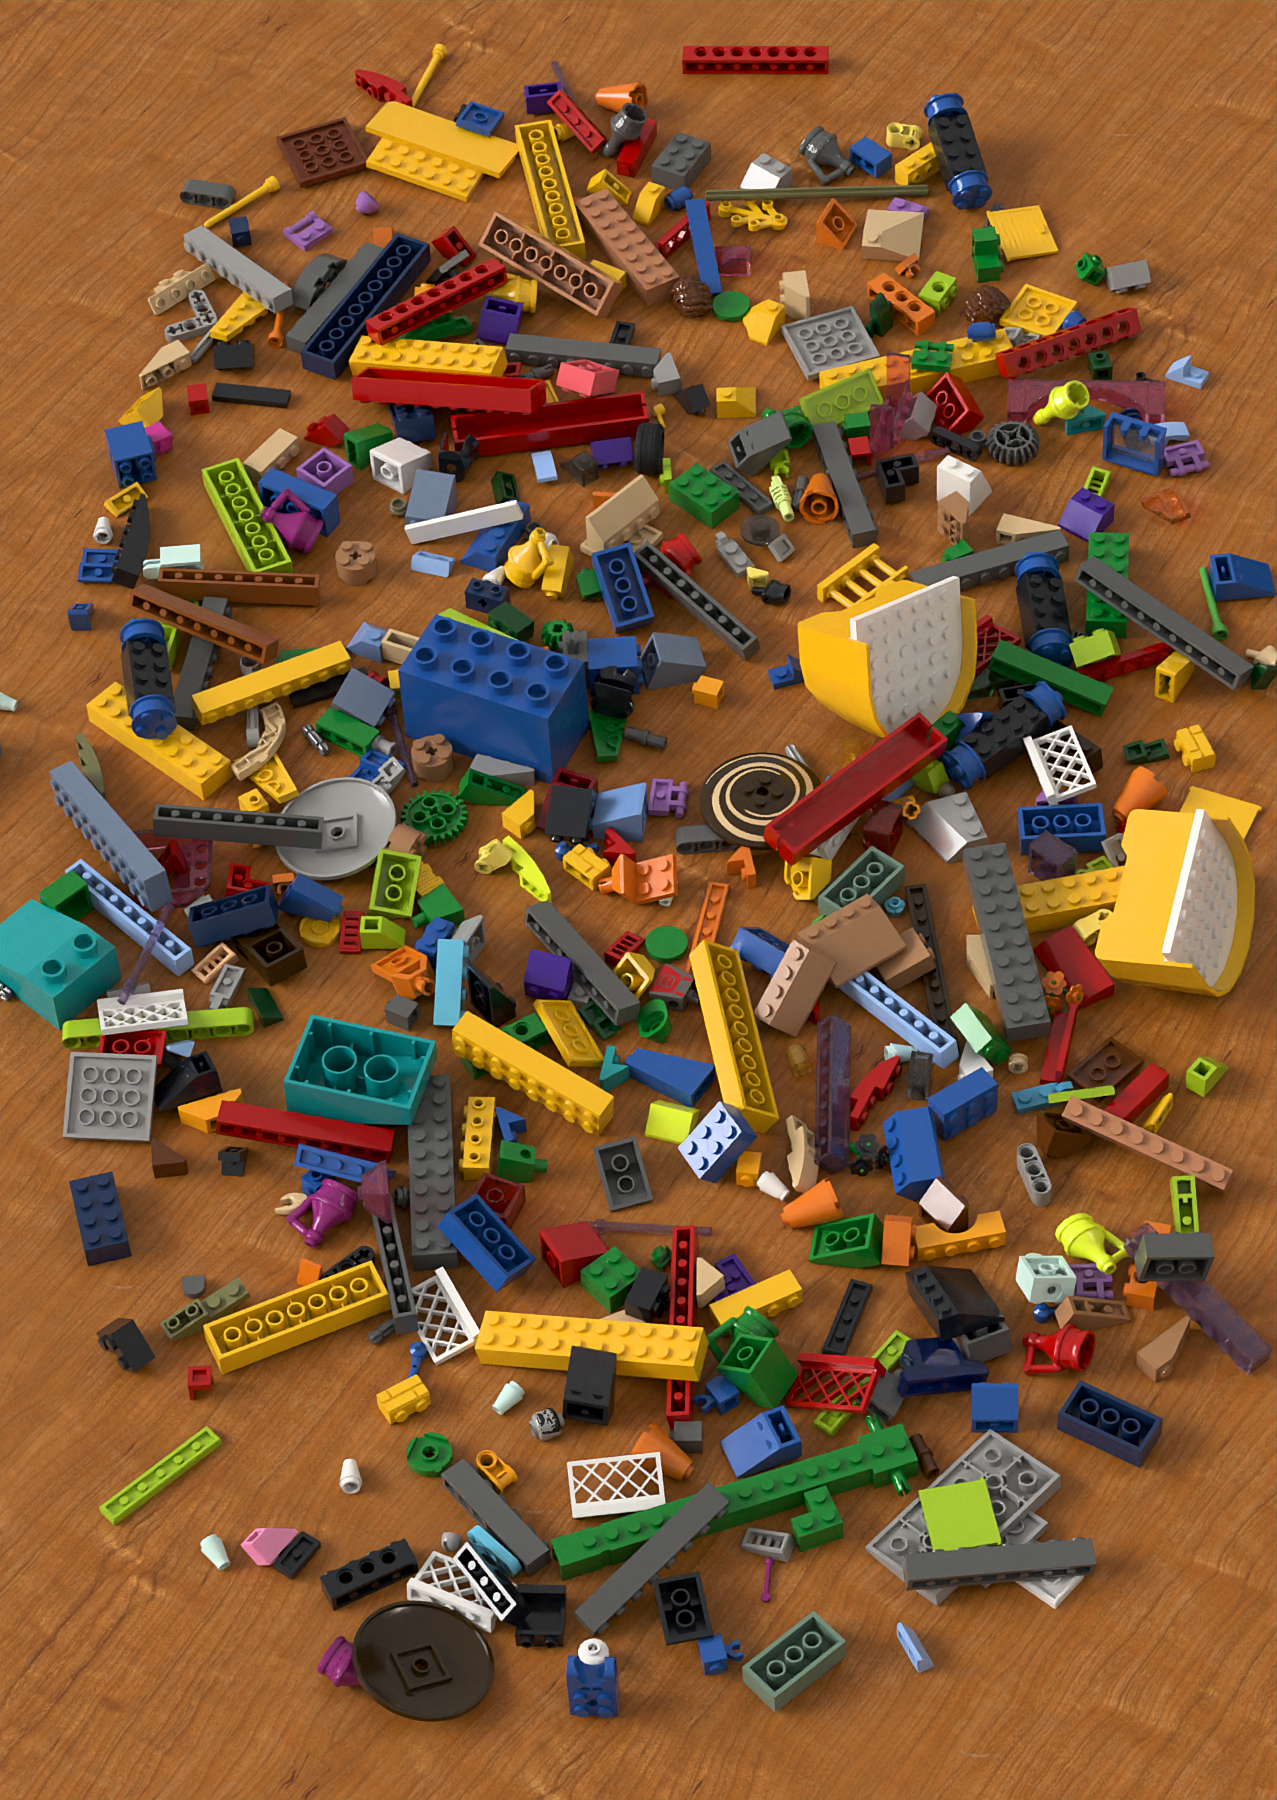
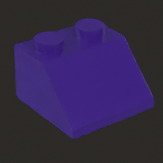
M631 437L590 442L593 464L598 465L599 469L609 468L610 463L617 462L618 466L630 465L629 461L634 460Z
M1082 487L1070 498L1058 526L1089 543V532H1103L1114 521L1115 504Z
M531 949L524 978L525 995L543 1000H567L574 983L572 959Z

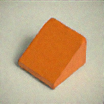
M302 1258L297 1283L306 1286L319 1281L323 1274L322 1265Z

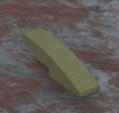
M81 732L75 735L80 766L82 767L81 773L106 800L105 785L98 759L92 746Z

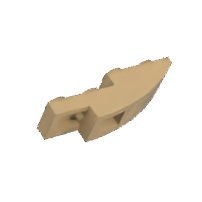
M791 1115L786 1119L787 1133L790 1136L791 1149L793 1151L787 1155L788 1169L792 1176L794 1189L804 1194L816 1185L819 1169V1143L817 1135L808 1129L807 1124Z

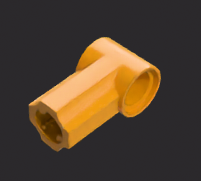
M913 795L892 800V808L896 818L904 816L912 820L916 819L918 813L921 812L920 806L916 803Z

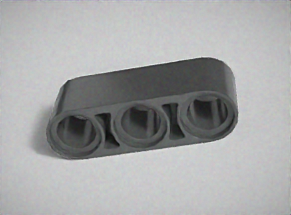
M194 179L187 180L180 193V199L184 203L217 209L230 207L236 196V190L230 185Z
M708 825L684 826L675 831L676 850L683 855L725 852L737 847L717 836Z

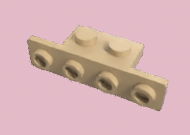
M205 263L192 272L179 270L173 274L174 277L160 281L158 283L159 286L154 288L156 294L148 298L154 315L161 314L187 298L191 291L200 290L215 281L216 278L210 265Z

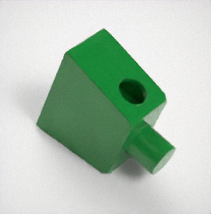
M443 883L417 901L418 914L411 917V922L416 929L425 924H431L435 917L452 922L455 926L465 921L464 909Z
M501 1140L496 1183L532 1182L533 1172H547L548 1160L535 1159L536 1148L534 1146Z

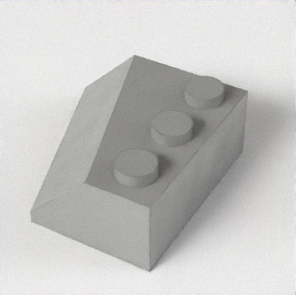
M967 792L926 802L920 808L921 812L918 813L916 819L907 820V825L910 828L913 827L918 832V835L923 840L925 839L947 864L963 860L964 848L987 845V835Z

